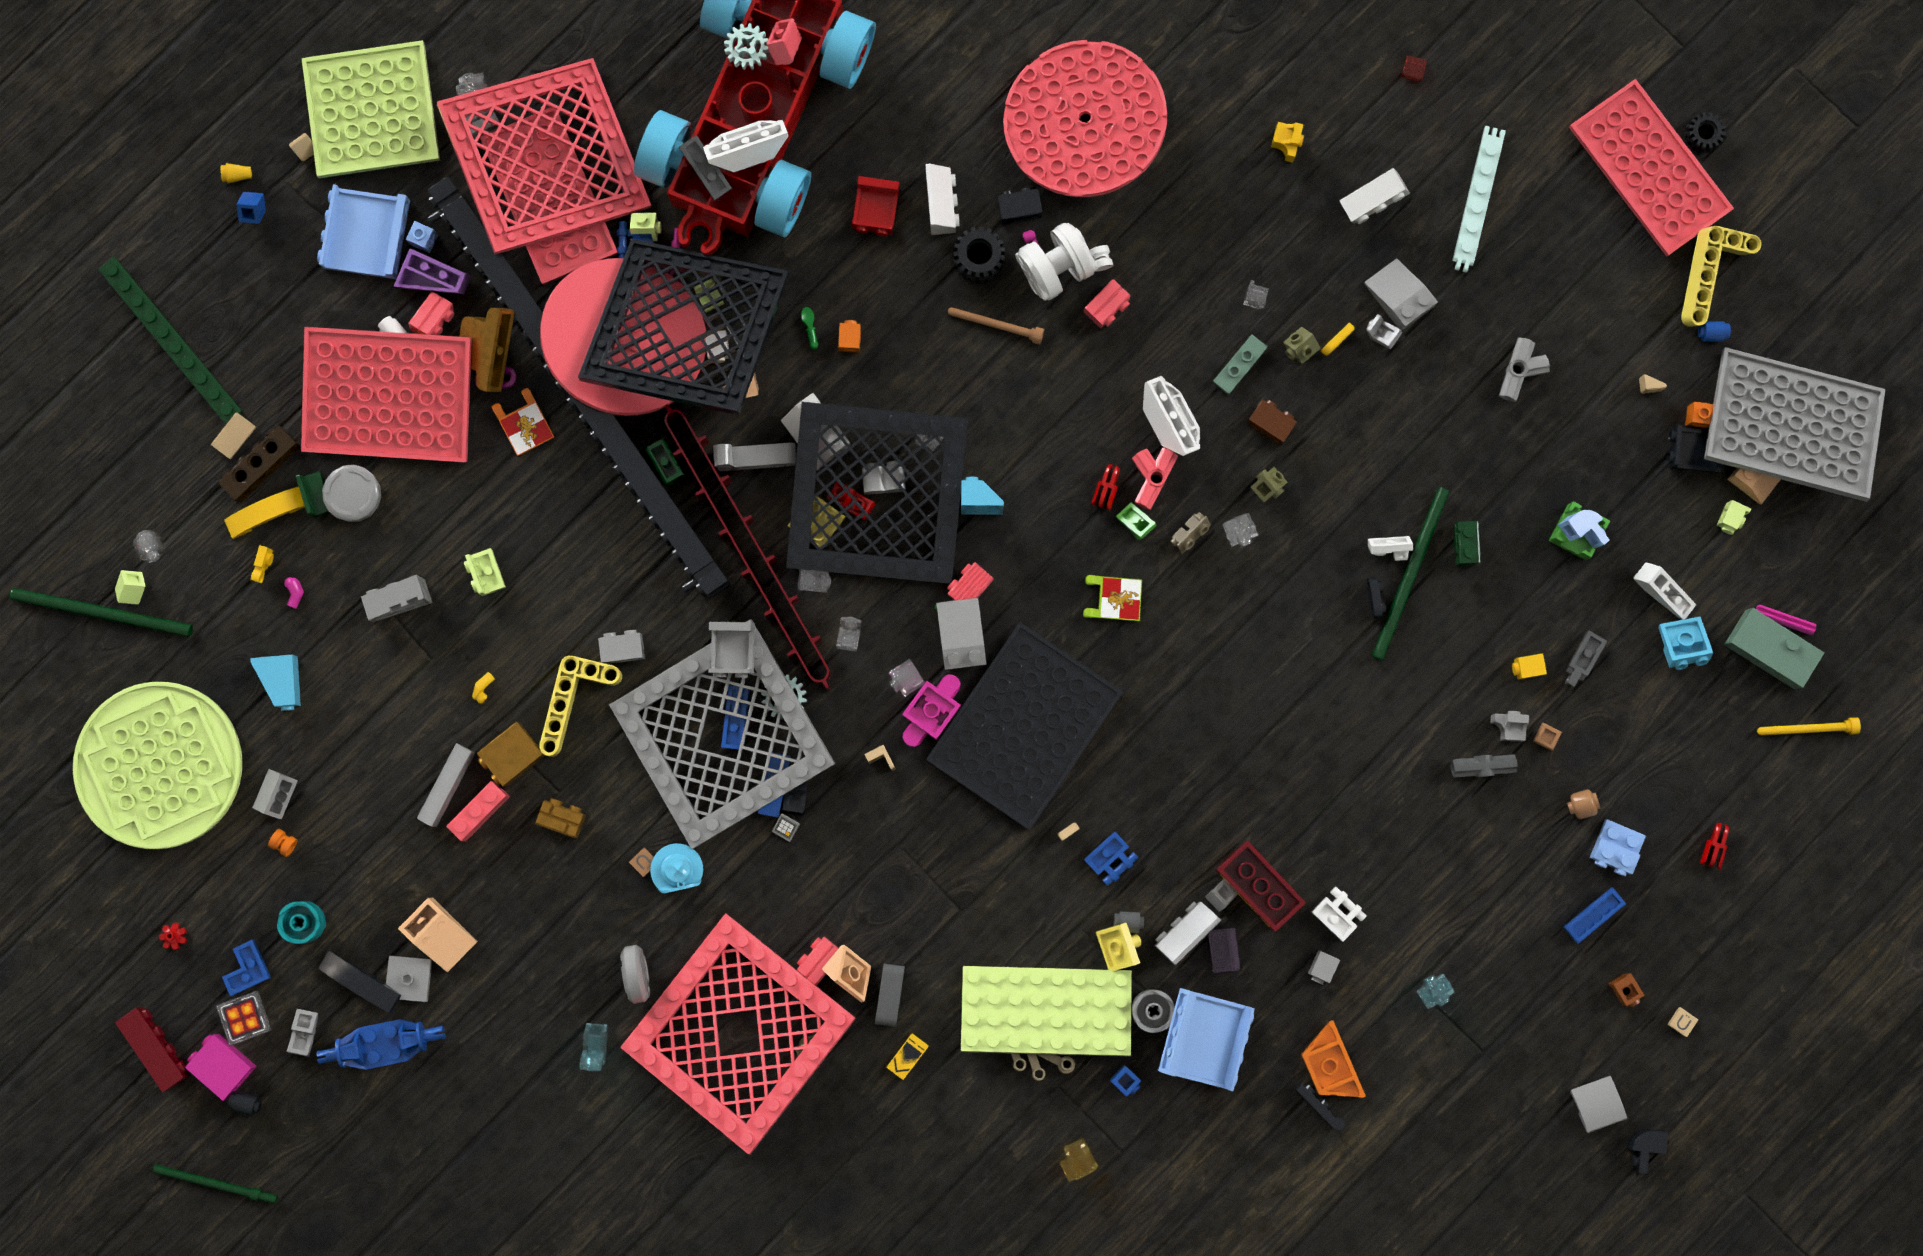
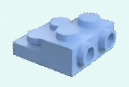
M1605 819L1590 858L1595 860L1594 864L1603 868L1610 866L1615 869V873L1626 877L1627 874H1633L1640 857L1639 852L1646 836Z

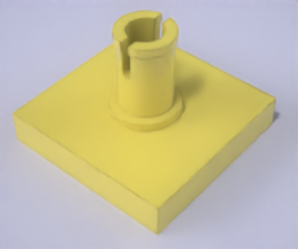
M1127 923L1096 932L1108 970L1115 971L1140 963L1135 947L1141 946V939L1137 934H1130Z

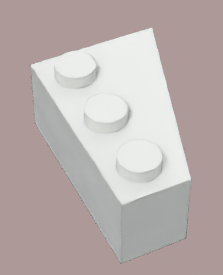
M1392 168L1341 199L1340 203L1351 222L1361 224L1369 219V215L1383 211L1388 205L1403 199L1410 193L1398 172Z

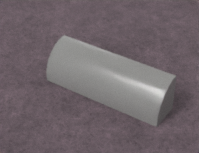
M458 743L455 744L417 819L431 827L438 826L475 752Z

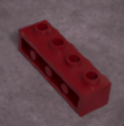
M136 1007L115 1023L162 1093L169 1091L190 1076L185 1068L186 1064L175 1055L177 1053L176 1049L171 1043H167L163 1037L165 1034L161 1027L154 1024L151 1012L147 1008Z

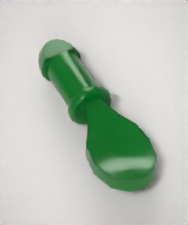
M805 307L801 311V320L807 326L806 332L810 343L809 346L815 350L818 348L819 342H817L816 328L813 327L814 313L809 307Z

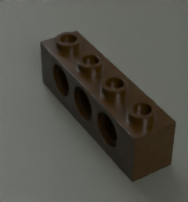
M281 426L274 427L269 430L267 437L262 442H257L251 448L252 451L247 456H242L236 462L237 465L232 470H227L221 476V480L218 483L235 501L241 503L301 446ZM277 444V451L270 453V447ZM261 458V459H262V464H261V466L258 467V468H255V466H254L255 461H256L257 459ZM242 473H247L246 480L240 482V475Z

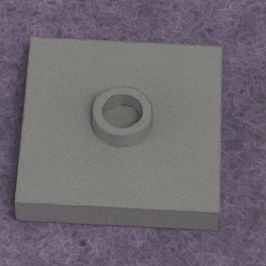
M389 956L386 984L401 994L399 1000L428 1002L432 959Z

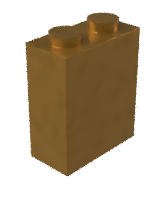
M515 722L477 753L480 757L478 759L479 763L484 769L489 768L493 773L491 778L498 786L501 784L505 787L545 756L519 722Z

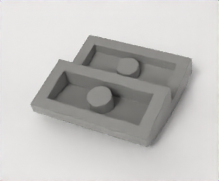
M1611 1076L1570 1091L1587 1133L1627 1119Z

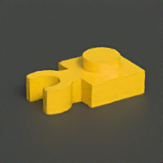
M259 545L254 562L255 568L250 580L259 583L263 582L265 569L267 570L268 565L270 566L273 562L274 554H272V549Z

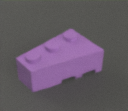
M409 249L394 287L464 295L472 276L416 250Z

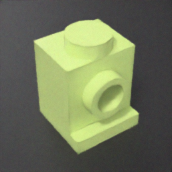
M1734 500L1726 503L1717 526L1721 527L1723 532L1733 535L1735 530L1742 528L1746 520L1744 515L1750 513L1751 508Z

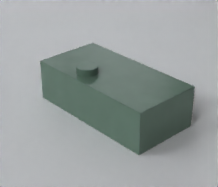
M1755 608L1745 610L1724 644L1795 690L1805 686L1824 655L1823 651Z

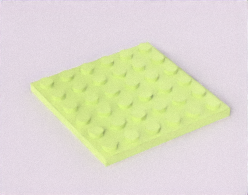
M423 40L302 58L318 178L440 161Z

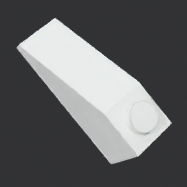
M1646 562L1633 578L1648 594L1681 620L1686 619L1696 606L1691 598L1660 566Z

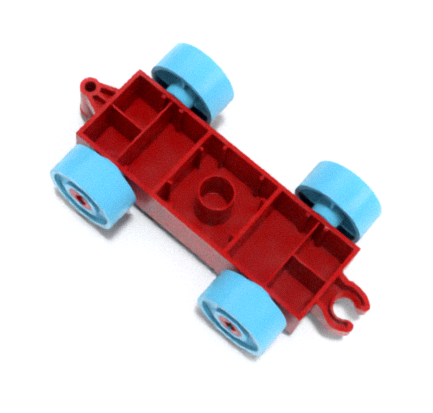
M704 0L700 16V27L711 33L728 39L727 33L733 34V27L739 30L740 24L747 28L748 24L751 23L752 29L759 26L760 32L764 31L766 33L765 38L769 39L776 22L792 18L796 23L795 26H797L799 33H801L802 40L794 56V61L788 65H775L770 52L765 53L767 60H760L761 66L755 63L754 69L747 65L746 69L743 70L742 64L735 67L734 61L729 62L727 56L692 138L697 135L703 146H706L720 134L758 121L777 122L778 120H783L788 138L774 159L736 172L718 167L732 189L716 200L712 198L679 149V146L690 140L691 122L659 110L648 124L637 151L634 175L663 188H667L670 185L667 194L672 206L687 212L678 228V239L682 247L686 248L690 245L691 231L697 226H703L709 231L708 240L701 245V252L704 255H711L717 251L721 245L722 233L725 228L748 237L755 223V226L785 238L788 236L807 196L811 172L782 160L819 73L821 78L848 89L854 86L872 46L876 30L875 22L849 11L843 12L842 0ZM737 40L734 43L733 50L735 49L734 47L738 44ZM761 43L759 44V47H757L756 49L757 53L760 50Z

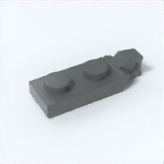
M1587 631L1567 666L1566 672L1569 673V676L1564 684L1571 688L1575 687L1578 680L1583 681L1589 675L1607 640L1591 631Z

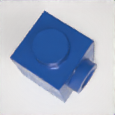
M243 192L236 204L239 222L259 224L266 212L264 193Z
M1125 1065L1110 1079L1125 1096L1133 1095L1140 1088L1139 1083L1141 1080Z

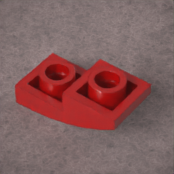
M836 482L831 493L837 496L844 489ZM850 488L849 492L869 515L875 503ZM846 492L837 499L844 508L853 502ZM856 504L846 510L856 517L862 513ZM863 515L860 519L865 521L867 517Z

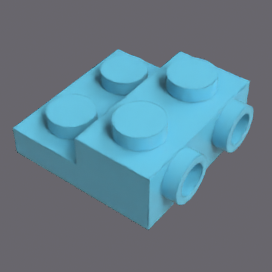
M1701 617L1659 625L1658 629L1664 643L1663 651L1669 668L1675 667L1676 670H1682L1688 667V664L1696 663L1697 666H1702L1709 662L1708 660L1711 659L1713 650Z

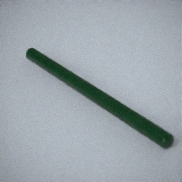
M1438 487L1372 653L1375 660L1381 661L1386 655L1450 491L1445 488Z
M13 588L9 592V598L13 601L190 637L193 631V625L17 588Z

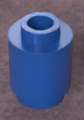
M1707 321L1698 327V337L1703 342H1723L1730 338V324L1724 321Z

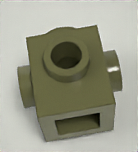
M1303 327L1299 328L1283 342L1287 349L1285 351L1287 356L1301 364L1321 349L1314 335Z
M1273 467L1268 472L1266 469L1263 470L1256 477L1258 481L1251 488L1263 502H1266L1272 496L1276 499L1284 492L1282 487L1288 482L1282 473Z

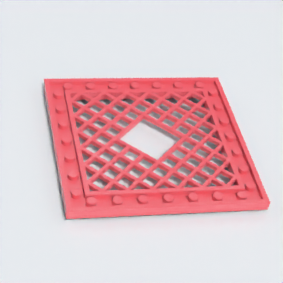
M593 58L437 101L439 112L495 255L651 208V203L641 178L634 175V160ZM572 88L582 93L578 101L568 96ZM567 89L565 94L559 92L561 90ZM552 93L563 98L559 106L549 102ZM548 94L546 100L539 97ZM584 95L588 103V106L581 103ZM533 99L543 103L540 112L529 107ZM529 100L526 105L520 103L522 101ZM565 100L576 104L572 113L562 108ZM509 105L507 111L500 108ZM513 105L524 109L520 117L510 113ZM546 105L557 110L553 118L543 114ZM579 106L589 111L586 119L575 115ZM494 110L504 114L501 123L490 118ZM489 111L487 116L481 114L483 112ZM527 111L537 115L534 124L523 119ZM559 112L570 116L566 125L556 120ZM591 114L596 124L588 121ZM474 116L485 120L481 128L470 124ZM507 117L518 121L514 129L503 125ZM540 117L551 122L547 130L536 126ZM573 118L583 123L580 131L569 127ZM488 122L498 126L494 135L484 130ZM521 123L531 127L527 136L517 131ZM553 124L564 128L560 137L550 132ZM586 125L596 129L593 138L582 133ZM470 128L479 132L475 141ZM501 128L512 133L508 142L497 137ZM534 129L571 147L556 179L550 178L518 162ZM567 130L577 135L574 143L563 139ZM598 133H600L603 143L596 140ZM482 134L492 139L488 147L478 143ZM515 135L525 139L521 148L511 144ZM580 137L590 141L587 150L576 145ZM495 140L506 145L502 154L491 149ZM593 143L604 148L600 156L590 152ZM477 147L486 151L482 159ZM509 147L519 152L515 160L505 156ZM574 149L584 153L581 162L571 158ZM606 151L610 161L603 158ZM489 153L499 157L496 166L485 161ZM587 156L598 160L594 168L584 164ZM502 159L513 164L509 172L498 168ZM568 161L578 165L575 174L565 170ZM600 162L611 166L607 175L597 170ZM484 166L493 169L490 177H488ZM516 166L526 170L522 179L512 174ZM581 168L592 172L588 180L578 176ZM613 169L615 171L617 179L611 177ZM496 171L507 176L503 185L492 180ZM529 172L540 177L536 185L525 181ZM562 173L572 177L569 186L559 182ZM595 174L605 178L601 187L591 182ZM510 178L520 182L516 191L506 187ZM542 179L553 183L549 192L539 187ZM575 180L586 184L583 192L572 188ZM608 180L618 185L615 193L604 189ZM523 184L534 189L530 198L519 193ZM492 185L501 188L497 197ZM556 185L566 189L563 198L552 194ZM589 186L599 190L596 199L585 194ZM503 190L514 195L510 203L499 199ZM536 191L547 195L543 204L533 200ZM569 192L580 196L576 205L566 200ZM602 192L605 193V194H607V195H609V196H611V197H608V198H604V199L599 200V198H600ZM517 197L528 201L524 210L513 205ZM550 197L560 202L557 211L546 206ZM583 198L591 202L579 206ZM499 203L508 207L504 215ZM530 203L541 208L537 216L526 212ZM563 204L572 207L560 212ZM511 209L521 213L518 222L507 218ZM544 210L553 213L551 215L541 217ZM524 215L527 216V217H529V218H531V219H533V220H530V221L521 223V221H522ZM506 222H508V223H510V224H512V225H514V226L508 227Z
M725 913L620 1048L747 1154L751 1155L856 1018ZM729 945H732L735 948L726 950V948ZM736 952L737 963L726 965L725 953ZM740 953L743 954L746 958H748L751 962L741 963ZM722 955L723 965L713 966ZM752 965L753 976L742 978L741 966ZM756 966L759 967L762 971H764L767 975L757 976ZM738 967V978L728 980L727 968ZM723 969L724 980L713 981L712 970ZM709 972V982L700 983ZM768 978L769 989L758 991L757 979ZM772 979L783 988L773 989ZM754 980L755 991L744 993L743 981ZM739 982L740 993L729 994L728 983ZM724 984L725 995L715 996L714 985ZM710 985L711 997L700 998L699 987ZM695 989L696 999L686 1000ZM784 991L785 1003L774 1004L773 992ZM788 992L799 1001L789 1002ZM770 993L771 1004L760 1006L759 994ZM755 995L756 1006L745 1008L744 996ZM740 997L741 1008L731 1009L730 998ZM726 998L727 1010L716 1011L715 1000ZM711 1000L712 1012L701 1013V1002ZM697 1002L698 1014L687 1015L686 1003ZM800 1004L802 1016L791 1017L789 1005ZM804 1005L815 1014L805 1015ZM682 1006L683 1016L673 1017ZM786 1006L787 1018L776 1019L775 1007ZM771 1008L772 1019L761 1021L760 1009ZM756 1010L760 1052L720 1056L716 1015ZM713 1015L714 1027L703 1028L702 1016ZM698 1017L699 1029L688 1030L687 1018ZM817 1017L818 1029L807 1030L806 1018ZM820 1018H822L825 1021L822 1026ZM684 1019L685 1031L674 1032L673 1020ZM802 1019L803 1031L792 1032L791 1020ZM787 1021L788 1033L777 1034L776 1022ZM669 1022L670 1032L660 1034ZM773 1023L774 1034L763 1036L762 1024ZM714 1030L715 1042L704 1043L703 1032ZM699 1032L700 1044L690 1045L689 1033ZM817 1032L808 1043L807 1034ZM685 1034L686 1046L675 1047L674 1035ZM803 1034L805 1046L794 1047L792 1035ZM670 1036L671 1048L661 1049L660 1037ZM789 1036L790 1048L779 1049L778 1037ZM774 1038L775 1050L764 1051L763 1039ZM655 1039L657 1048L652 1045ZM715 1045L716 1057L706 1058L705 1046ZM701 1047L702 1059L691 1060L690 1048ZM686 1049L687 1061L677 1062L676 1050ZM803 1049V1051L795 1060L794 1050ZM672 1051L673 1062L661 1052ZM790 1051L791 1063L780 1064L779 1052ZM776 1053L777 1065L766 1066L765 1054ZM761 1055L762 1067L751 1068L750 1056ZM746 1057L747 1068L736 1070L735 1058ZM732 1059L733 1070L722 1071L721 1060ZM717 1060L718 1072L707 1073L706 1062ZM702 1062L703 1074L692 1075L691 1063ZM688 1064V1074L677 1065ZM781 1067H789L786 1073L782 1076ZM777 1068L778 1080L767 1081L766 1069ZM762 1070L763 1082L752 1083L751 1071ZM748 1072L749 1084L738 1085L737 1073ZM733 1074L734 1085L723 1087L722 1075ZM718 1075L719 1087L708 1088V1077ZM704 1077V1087L693 1078ZM777 1083L768 1094V1084ZM764 1085L765 1097L754 1098L753 1086ZM749 1087L750 1099L739 1100L738 1088ZM734 1089L735 1101L725 1102L724 1090ZM720 1090L721 1101L714 1097L710 1092ZM764 1100L762 1104L758 1107V1109L755 1111L754 1101ZM751 1102L752 1114L741 1115L740 1103ZM736 1104L737 1115L725 1105ZM742 1118H750L747 1123L742 1120Z

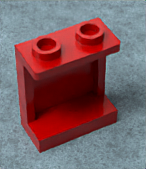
M859 176L852 229L863 234L870 231L876 232V235L879 236L893 235L900 189L899 182Z

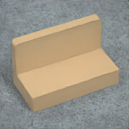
M884 745L865 754L869 763L885 756L891 770L896 769Z

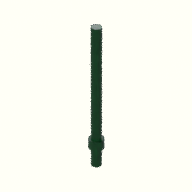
M157 1164L153 1167V1173L246 1196L252 1201L259 1202L261 1200L276 1204L278 1200L277 1195L263 1192L259 1188L253 1187L250 1189Z

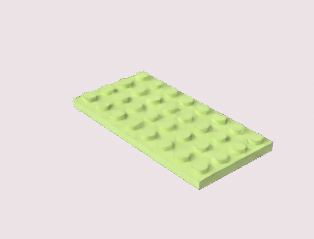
M963 966L961 1052L1131 1056L1132 971Z

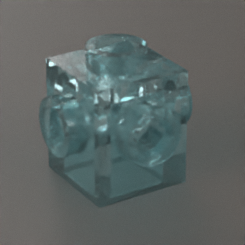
M1433 974L1423 980L1425 984L1417 990L1427 1009L1436 1005L1440 1007L1450 1001L1449 996L1455 992L1444 974L1437 977Z

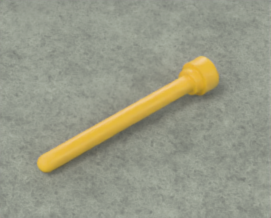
M1857 717L1848 718V720H1844L1842 723L1759 727L1757 733L1759 735L1845 731V733L1852 735L1860 734L1861 725Z

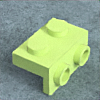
M491 548L473 555H465L467 561L464 562L467 572L472 574L473 580L471 585L475 593L478 592L481 596H485L506 588Z

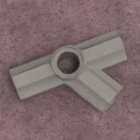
M1517 338L1499 393V397L1504 400L1517 401L1525 377L1550 372V364L1546 355L1531 357L1535 346L1532 340ZM1514 365L1520 367L1521 374H1516L1513 371Z

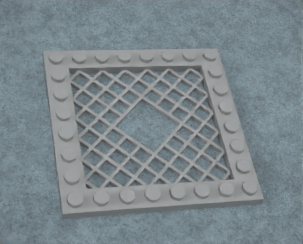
M756 626L754 643V668L756 672L751 674L757 676L755 687L744 685L746 678H742L741 684L730 681L732 673H728L727 680L714 677V673L713 676L703 674L711 668L710 643L609 704L691 849L696 848L835 765L833 758ZM697 677L695 687L685 685ZM701 677L711 679L709 691L699 688ZM760 680H762L767 691L759 689ZM715 681L726 683L723 694L713 692ZM729 684L740 687L737 698L727 696ZM680 687L677 698L668 696V694ZM683 688L694 690L691 701L681 699ZM743 688L754 690L751 702L741 699ZM698 691L708 694L705 705L695 703ZM757 692L768 694L765 705L755 703ZM712 695L722 697L719 709L709 706ZM662 698L660 708L650 706ZM666 698L676 701L674 712L663 709ZM771 698L773 699L777 708L769 707ZM725 699L736 701L734 712L723 710ZM680 702L690 704L688 716L677 713ZM740 702L750 705L748 716L737 714ZM694 706L704 708L702 719L691 717ZM754 706L764 708L762 720L751 717ZM644 709L643 717H641L639 712ZM648 709L659 711L656 723L646 720ZM708 709L747 719L737 759L698 749ZM768 710L778 712L776 724L765 721ZM662 712L673 715L670 726L660 724ZM781 715L783 716L788 727L779 725ZM676 716L687 719L684 730L674 728ZM690 720L701 722L698 734L688 731ZM750 720L761 723L758 734L747 732ZM646 724L655 726L653 736ZM764 724L775 727L772 738L762 735ZM659 727L669 729L667 740L656 738ZM778 728L789 730L786 741L776 739ZM673 731L683 733L680 744L670 742ZM687 734L697 737L694 748L684 745ZM792 734L799 745L790 743ZM746 735L757 737L754 748L744 746ZM760 739L771 741L769 752L758 750ZM656 741L665 744L663 753L661 752ZM775 742L785 745L783 756L772 753ZM669 745L679 747L677 759L666 756ZM789 746L799 748L797 760L786 757ZM683 749L693 751L691 762L680 760ZM743 749L753 751L751 763L740 760ZM802 751L806 756L803 759H801ZM697 752L707 755L705 766L695 764ZM757 753L767 755L765 767L754 764ZM711 756L721 758L719 770L708 767ZM771 756L782 759L779 770L768 768ZM667 760L676 762L674 771H672ZM725 760L736 762L733 773L722 771ZM785 760L794 762L793 765L783 770ZM679 763L690 765L687 777L677 774ZM739 763L750 766L747 777L736 775ZM693 767L704 769L701 780L691 778ZM753 767L764 770L761 781L751 778ZM707 770L718 773L715 784L705 782ZM767 771L777 773L765 781ZM721 774L732 777L729 788L719 785ZM677 778L686 780L684 790ZM735 778L746 780L744 791L733 789ZM690 781L700 783L698 794L687 792ZM749 782L759 784L751 790L747 791ZM704 785L714 787L712 798L701 796ZM718 788L728 791L726 802L715 800ZM732 792L741 794V796L730 802ZM687 796L696 798L694 807ZM700 799L710 801L708 813L698 810ZM714 803L724 805L712 812ZM698 814L705 815L706 817L700 820Z

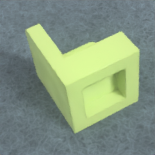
M121 570L115 587L118 603L139 604L145 589L142 572Z

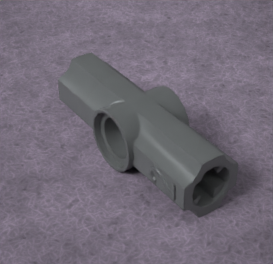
M1515 755L1474 756V758L1451 760L1453 778L1467 776L1488 777L1495 776L1494 774L1515 773L1518 767Z

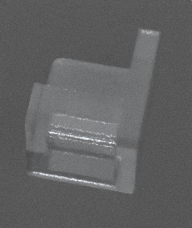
M1250 280L1243 305L1263 310L1269 288L1254 285L1255 281Z

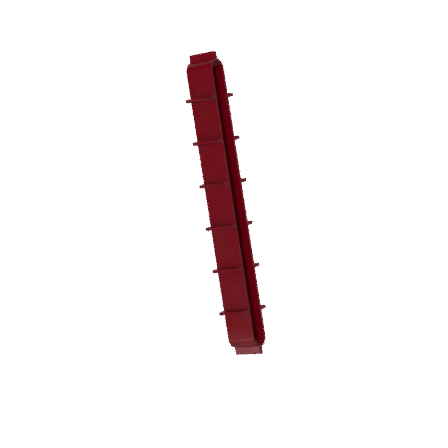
M666 404L668 413L665 416V424L679 447L673 455L677 461L686 459L702 487L701 490L695 493L700 501L708 498L725 528L718 533L722 540L728 537L731 538L748 568L741 575L744 579L753 577L770 607L764 613L767 619L776 617L792 645L793 650L787 653L788 657L792 659L798 656L811 680L817 685L824 684L829 691L830 687L827 682L831 677V673L816 647L823 640L820 635L811 638L794 608V605L800 601L797 595L788 598L771 568V565L777 562L775 556L772 555L767 558L764 556L748 528L755 521L751 515L743 518L726 489L732 483L728 475L722 478L719 477L703 449L710 444L706 435L697 438L685 415L679 410H671L669 405ZM682 418L686 421L824 663L827 674L823 679L816 680L811 676L672 432L671 422L674 419Z

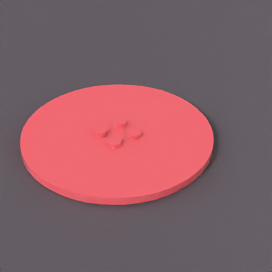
M624 258L598 260L579 267L567 275L555 287L545 305L540 325V340L547 366L558 383L570 395L596 410L626 416L647 414L666 407V404L670 405L674 401L579 381L578 375ZM655 266L644 270L648 277L658 272ZM668 273L664 274L667 281L674 278ZM643 274L641 275V278H640L639 281L645 279L644 276H643ZM661 276L651 281L654 287L665 283ZM679 281L671 284L674 292L684 287ZM646 283L638 287V289L643 294L651 290V287ZM668 287L657 291L661 298L671 294ZM636 291L634 293L633 298L638 296ZM685 291L677 295V297L682 302L690 298V295ZM654 293L644 298L648 305L658 300ZM674 297L664 302L668 309L678 304ZM640 300L632 304V307L637 311L645 307V305ZM694 302L657 319L674 348L706 332L703 316ZM661 304L651 308L654 315L665 311ZM628 309L626 316L632 313L630 309ZM647 310L639 314L638 317L643 322L651 318V315ZM633 317L625 321V324L629 329L637 325L638 322ZM654 321L644 326L648 333L658 328ZM623 326L621 327V330H620L619 333L625 331V329H624ZM641 328L631 333L634 339L645 335ZM661 332L651 337L654 343L665 339ZM629 335L618 339L621 346L632 341ZM646 339L638 343V345L643 350L651 346V343ZM701 341L692 344L691 347L696 352L704 348V345ZM616 343L613 350L619 348ZM666 343L658 347V350L662 355L671 350V348ZM635 345L624 350L628 357L638 352ZM686 347L678 351V354L682 359L690 355L691 352ZM655 350L644 354L648 361L658 357ZM622 352L611 357L614 363L625 359ZM706 352L697 356L701 363L704 361ZM675 354L664 358L668 365L678 361ZM641 356L631 361L635 368L645 363ZM694 358L684 363L688 370L698 365ZM661 360L651 365L654 372L665 367ZM628 363L620 366L631 369ZM681 365L671 369L674 376L685 372ZM648 367L641 370L643 372L651 373ZM701 369L691 373L694 380H696ZM668 371L661 374V376L671 377ZM688 376L680 379L691 382Z

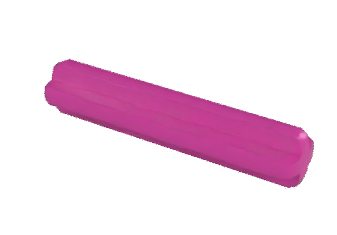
M1763 605L1756 607V610L1780 625L1809 635L1814 634L1816 630V624Z

